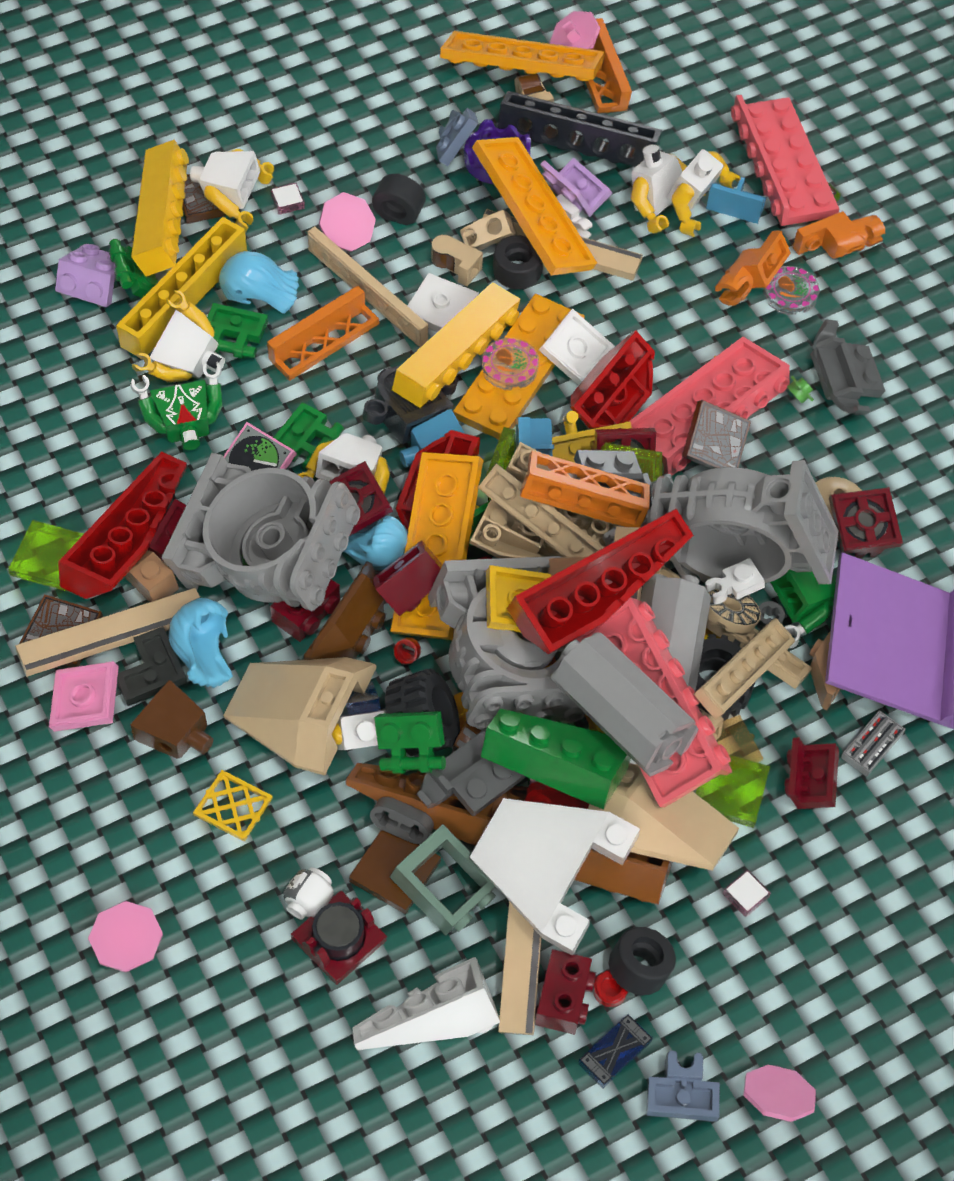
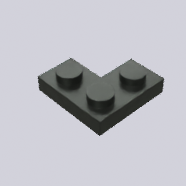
M163 626L134 637V642L143 664L118 673L117 684L127 706L155 696L169 680L176 686L187 683L186 675L176 653L170 645Z

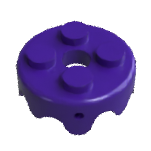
M491 119L484 120L480 124L479 129L471 134L465 142L463 160L466 169L474 178L485 183L494 184L472 149L476 140L519 137L525 149L531 155L529 134L522 136L513 125H508L504 129H498Z

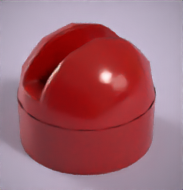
M404 638L397 642L394 647L396 659L403 664H410L416 661L421 654V646L413 638ZM403 645L413 648L414 651L407 648H403Z

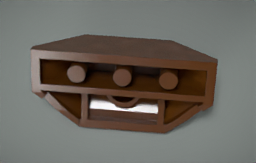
M365 562L361 571L303 655L304 660L342 657L356 659L359 653L364 654L371 641L370 636L375 629L379 630L386 619L384 599L375 589L373 578L376 574L372 563Z

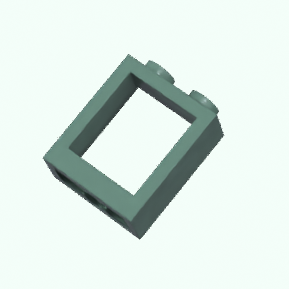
M442 824L394 869L390 878L447 935L454 928L460 932L473 919L469 913L477 906L483 910L496 897L492 892L496 886L470 859L472 853ZM441 848L481 887L454 914L414 875Z

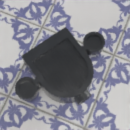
M400 366L386 368L378 374L374 399L368 400L365 403L362 416L370 424L378 425L384 423L401 444L411 441V430L414 427L446 410H453L454 404L446 395H451L456 391L457 376L450 385H444L441 388L438 396L433 401L429 400L419 408L392 391L396 369Z

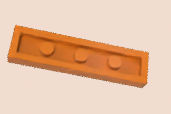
M597 18L596 21L600 26V31L592 50L605 51L604 62L595 77L604 80L606 84L601 86L594 82V79L585 81L597 113L627 111L632 90L603 18ZM604 95L612 99L613 103L602 104L600 98Z
M357 285L267 342L269 360L290 381L379 325V318L365 305V292ZM360 313L368 319L363 324L351 323V319ZM335 329L346 330L345 335L341 338L329 337V333ZM312 343L323 344V349L318 352L306 351L307 347ZM289 358L301 359L300 363L292 369L284 363Z
M531 450L528 459V471L520 489V497L623 527H641L650 509L649 484ZM537 464L547 466L551 471L540 469L536 466ZM568 473L577 475L580 480L572 478ZM598 482L606 483L610 488L602 487ZM627 490L640 493L641 498L631 495Z

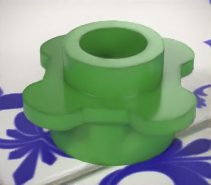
M792 375L791 379L793 382L787 388L802 404L808 398L813 401L814 399L810 394L813 388L803 377L797 380Z

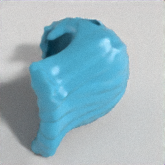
M251 251L239 252L229 258L220 271V287L229 300L250 304L251 302L246 298L258 299L267 302L280 313L285 314L297 299L296 294L299 287L297 273L294 270L283 271L272 259L261 253Z
M388 515L384 516L383 520L379 519L378 523L369 531L354 533L349 536L348 546L343 552L362 565L366 561L372 563L374 570L380 572L401 557L405 552L408 531L398 519Z
M197 598L190 601L177 611L170 622L169 642L173 651L189 668L187 672L188 679L193 684L198 683L201 687L205 685L206 687L211 686L215 688L228 682L233 677L219 649L220 634L222 633L225 638L228 637L226 627L228 611L218 602L207 598Z

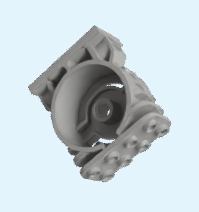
M211 453L163 553L162 559L187 589L196 588L197 590L199 585L212 588L226 580L234 585L240 593L250 599L276 603L285 601L287 605L292 607H298L301 604L304 609L313 611L324 601L326 588L330 579L336 574L340 556L348 546L349 536L354 525L359 521L360 508L344 483L334 482L331 485L328 480L318 479L314 481L311 477L302 478L294 472L280 468H263L251 471L247 466L228 463L221 454ZM307 520L313 525L311 531L306 526ZM242 553L249 566H243Z
M805 460L792 461L790 474L770 476L754 470L727 467L706 470L692 476L690 479L686 475H677L674 484H672L668 476H659L657 482L653 484V501L651 509L647 512V523L677 509L694 535L670 559L676 567L679 576L691 575L697 577L698 575L703 583L715 577L722 579L723 569L750 558L765 580V583L782 577L790 569L795 572H813L818 584H831L839 531Z
M563 556L444 561L428 595L430 607H437L440 620L454 629V637L449 648V665L458 688L463 692L461 702L463 707L468 709L466 720L470 726L477 729H486L500 708L551 721L566 720L572 723L584 718L585 713L551 680L552 673L559 667L562 659L565 657L563 652L567 645L551 654H547L520 632L487 627L486 570L489 565L548 574L549 559ZM553 657H555L556 662L550 667L545 668L552 661Z

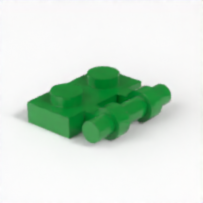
M112 239L109 242V256L116 266L114 273L117 281L120 282L123 289L131 287L133 295L143 298L158 283L156 275L152 274L146 277L131 257L133 247L128 245L123 247L119 239Z
M213 303L207 318L215 331L213 338L218 342L215 353L223 351L232 353L234 357L241 359L244 356L255 358L257 347L248 346L247 344L249 341L260 344L268 324V315ZM223 337H232L237 340L236 343L223 340Z
M302 402L273 438L297 453L292 462H295L300 455L305 456L306 459L302 463V467L307 471L306 465L316 447L321 443L337 439L344 431V427L337 422L331 428L325 426L327 415ZM315 436L321 438L316 447L310 444Z
M441 711L378 714L374 717L378 749H391L392 755L391 758L380 759L379 767L381 771L404 774L406 770H420L421 773H432V769H445V756H434L433 747H441L445 744ZM405 748H419V757H406Z

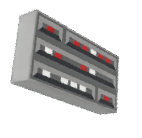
M879 710L843 752L841 758L867 777L904 734L905 728Z

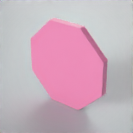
M573 11L556 24L550 44L593 49L600 26L592 12Z
M343 192L324 202L319 227L323 234L338 247L352 252L371 241L376 219L366 200Z
M124 901L98 914L88 939L100 965L128 972L154 959L163 937V932L151 908Z
M768 1064L746 1073L743 1096L763 1115L793 1122L814 1113L816 1090L796 1071Z

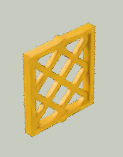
M221 770L210 788L206 790V794L194 810L193 815L245 842L256 823L260 821L261 815L273 797L263 790ZM224 780L226 790L215 792L214 790L219 782ZM229 780L239 786L231 788ZM244 790L246 800L234 802L232 793ZM248 790L259 796L250 798ZM228 794L230 804L218 806L216 797ZM212 798L214 808L202 810L207 800ZM263 800L264 803L259 811L254 812L252 803ZM248 805L250 814L238 817L236 807ZM232 808L234 818L222 821L220 811ZM212 813H216L217 820H215V819H213V818H211V817H209V816H207V815H208V814H212ZM251 819L252 821L248 828L242 831L240 821ZM236 823L237 831L226 825Z

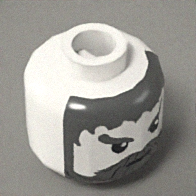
M314 867L309 868V870L301 869L296 872L283 892L284 899L288 904L287 911L301 920L305 916L315 917L321 908L328 905L334 895L330 877Z

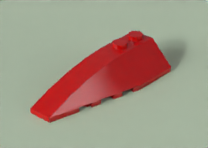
M161 451L58 561L60 587L85 599L112 591L147 552L187 468V462Z
M674 509L516 595L507 607V610L523 636L547 654H551L603 625L694 535L678 510Z

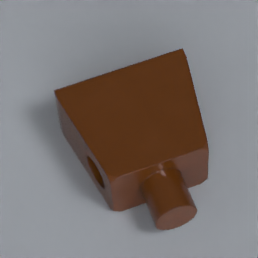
M170 680L130 724L134 740L176 759L182 758L190 747L201 754H205L211 748L214 741L213 737L204 732L207 727L204 711Z

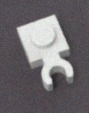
M562 194L558 195L556 198L580 236L589 238L591 233L587 230L592 227V223L587 218L579 216L580 210Z
M750 558L723 569L722 579L715 577L705 582V588L708 592L714 589L720 590L712 595L714 604L724 602L727 596L732 593L736 600L765 588V580Z

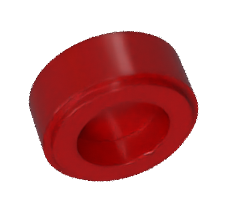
M610 970L600 973L593 987L596 1000L606 1007L619 1006L624 1002L628 991L617 984Z

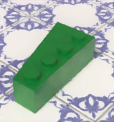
M501 708L487 726L481 757L603 810L627 772L631 760L605 733Z

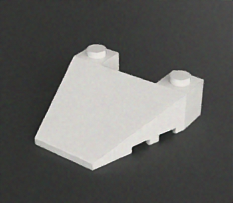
M503 798L470 855V859L497 889L504 894L542 939L573 956L589 927L590 920L561 904L591 848L623 865L639 836L640 828L607 811Z

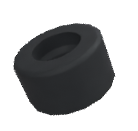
M388 174L380 181L372 197V206L383 219L403 225H410L418 218L426 201V195L423 188L410 177L402 174Z
M509 236L502 239L496 245L493 255V273L499 283L512 289H526L539 281L543 270V262L526 236ZM512 261H522V262H525V263H523V264H516V263H512Z
M633 927L625 931L610 953L608 965L614 980L626 991L637 995H651L661 989L674 970L676 955L671 943L658 931L648 927ZM634 955L642 957L651 967L641 964Z

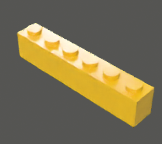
M175 139L145 151L131 257L146 277L175 267L177 253H179L178 242L179 235L181 234L180 224L181 217L183 216L182 206L183 199L185 198L184 188L185 181H187L186 171L189 158L186 151L179 147Z
M222 217L116 325L120 347L135 356L139 353H146L148 355L156 347L175 310L181 311L180 308L169 306L166 299H169L173 304L179 303L180 296L173 291L178 290L185 295V302H191L196 305L219 281V274L225 262L235 254L247 251L245 229Z
M492 282L396 369L392 391L419 408L429 400L433 401L444 385H450L461 369L466 370L477 354L482 355L492 340H498L504 329L508 325L512 326L519 317L517 309L520 298Z

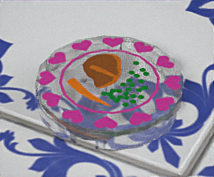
M782 266L767 288H763V293H765L767 303L773 309L787 315H796V312H808L816 305L820 288L814 275L807 270L796 266Z
M517 338L499 339L487 346L482 355L483 374L486 380L496 387L505 390H512V387L518 386L523 388L535 380L539 370V356L535 349L526 341Z

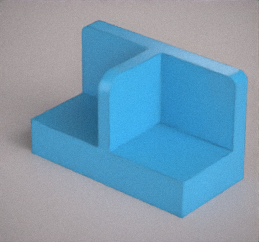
M741 177L737 189L713 183L710 187L706 209L758 224L767 198L743 191L745 178Z
M516 418V449L521 442L543 454L552 456L554 444H552L551 419Z

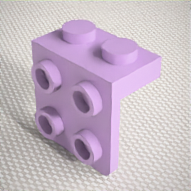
M574 157L560 172L556 171L545 160L540 164L545 171L542 176L551 184L550 188L557 195H564L580 210L579 213L583 211L590 217L612 195L611 190Z
M84 244L60 258L58 261L55 291L104 307L111 305L115 280L114 269L116 266L111 261L109 252L99 250L100 248L93 244Z

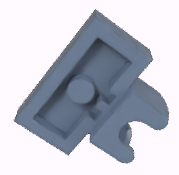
M466 108L463 114L455 110L451 111L449 122L445 127L441 126L439 129L441 139L436 147L439 162L447 167L478 125L476 113Z
M672 1050L667 1053L665 1078L651 1076L648 1078L647 1116L718 1121L720 1083L702 1081L703 1055L701 1053L695 1054L690 1068H682L678 1064L675 1051Z

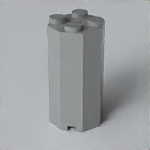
M654 574L643 585L640 601L648 603L655 614L653 622L657 630L660 629L666 635L670 646L667 648L672 658H676L685 671V675L682 676L687 686H691L696 691L711 596L704 586L699 585V579L695 576L682 575L680 578H668L662 574Z
M596 632L590 637L584 638L581 642L574 640L566 646L563 652L565 657L562 659L559 667L552 673L551 680L650 777L667 770L674 763L669 758L675 752L681 756L688 750L698 732L695 720L602 633Z

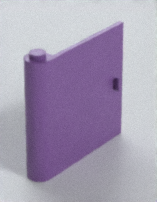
M842 552L839 554L825 683L954 729V590L949 593Z

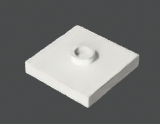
M428 273L409 302L408 307L428 324L429 329L438 332L477 297L479 293Z
M572 309L541 346L539 351L577 385H580L600 359L615 346Z

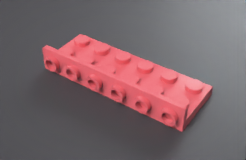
M736 95L735 104L731 107L732 120L738 124L740 139L744 140L747 145V155L754 162L755 174L758 178H761L763 193L765 197H769L771 212L773 216H777L780 226L821 220L839 213L838 204L790 98L745 104L742 95Z
M741 337L629 422H631L632 428H655L657 431L655 458L663 463L664 474H671L673 476L691 462V460L682 457L697 401L704 400L748 419L749 416L757 410L764 408L770 400L787 389L790 383V365L747 338Z
M631 597L603 625L576 640L581 642L584 638L590 637L596 632L602 633L695 720V725L698 727L696 736L688 750L681 756L675 752L669 758L674 763L667 770L650 777L640 768L659 807L665 808L718 775L730 774L732 769L728 763L731 762V758L724 746L718 745L713 735L715 728L711 720L706 715H702L698 707L700 702L693 695L695 690L691 686H687L682 676L685 675V671L676 658H672L667 648L670 646L669 640L660 629L657 630L653 622L655 618L653 610L645 601L642 602Z

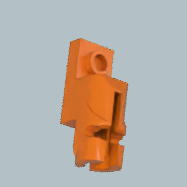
M842 211L797 229L793 249L800 255L807 251H814L822 246L827 254L835 259L855 251H861L865 245L871 247L882 242L881 235L885 234V226L876 215L851 221L846 213Z
M772 231L760 248L743 250L735 263L725 272V275L722 276L715 286V291H721L723 288L728 289L719 298L723 304L735 306L746 298L752 288H767L791 254L782 231Z

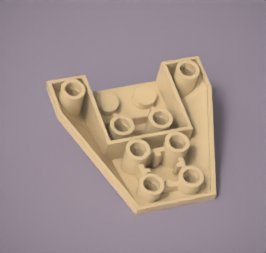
M520 442L506 471L523 484L528 471V459L531 450L539 451ZM540 464L536 466L537 468L551 471L547 466ZM492 499L469 542L498 558L563 556ZM553 507L603 547H606L603 535L617 526L606 521Z
M348 657L250 663L223 716L230 723L294 767L326 775L338 750V746L332 736L333 730L352 691L364 694L377 667L373 663Z
M629 763L627 772L604 810L591 804L588 807L591 810L611 812L640 828L639 836L630 852L712 871L739 830V827L693 791L665 808L659 807L639 766Z

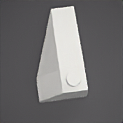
M476 957L434 976L437 982L421 992L419 988L407 993L409 997L400 1006H386L354 1026L352 1030L356 1049L364 1050L468 1037L475 1033L487 1032L494 1025L500 1023L496 1006Z

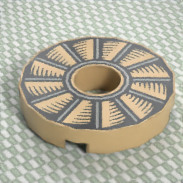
M714 589L708 592L711 596L708 619L713 624L717 625L720 622L725 625L724 629L726 631L739 634L751 632L758 624L761 612L757 603L749 595L736 600L732 593L727 596L724 602L714 604L712 595L720 590Z

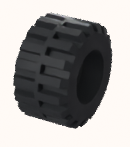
M708 634L707 639H704L699 673L706 670L718 671L741 649V642L736 639L733 642L729 641V636L726 635L716 638L715 634ZM699 673L696 691L707 682ZM755 682L721 715L724 718L723 721L728 720L730 714L735 717L740 713L741 709H745ZM701 703L698 704L700 709L710 714Z
M427 668L391 681L386 688V714L441 711L445 744L441 747H433V752L454 746L460 733L459 713L454 696L442 676L435 672L434 669ZM405 748V751L411 757H419V748Z

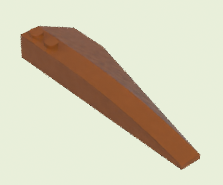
M357 763L346 779L347 786L376 801L382 797H391L425 812L432 818L434 829L437 830L443 824L457 839L474 846L479 842L503 798L525 801L528 788L515 785L473 817L455 794L439 805L427 808L416 794L427 773L417 771V773L409 775L393 774L392 771H381L378 765ZM591 848L574 880L603 888L608 892L620 893L637 898L642 902L659 905L673 862L630 852L624 864L621 865Z

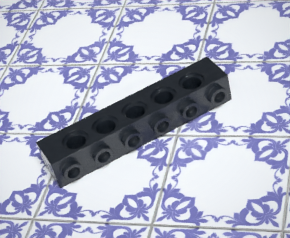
M511 91L507 92L501 102L498 129H504L508 125H513L522 136L529 134L530 140L534 143H545L556 146L561 150H572L588 157L595 156L607 159L611 163H623L634 168L645 160L643 149L646 146L657 145L659 147L662 133L661 129ZM575 131H579V132H581L583 135H579V134H577ZM600 137L606 138L609 142L602 140ZM626 144H630V145H632L634 148H630V147H628Z

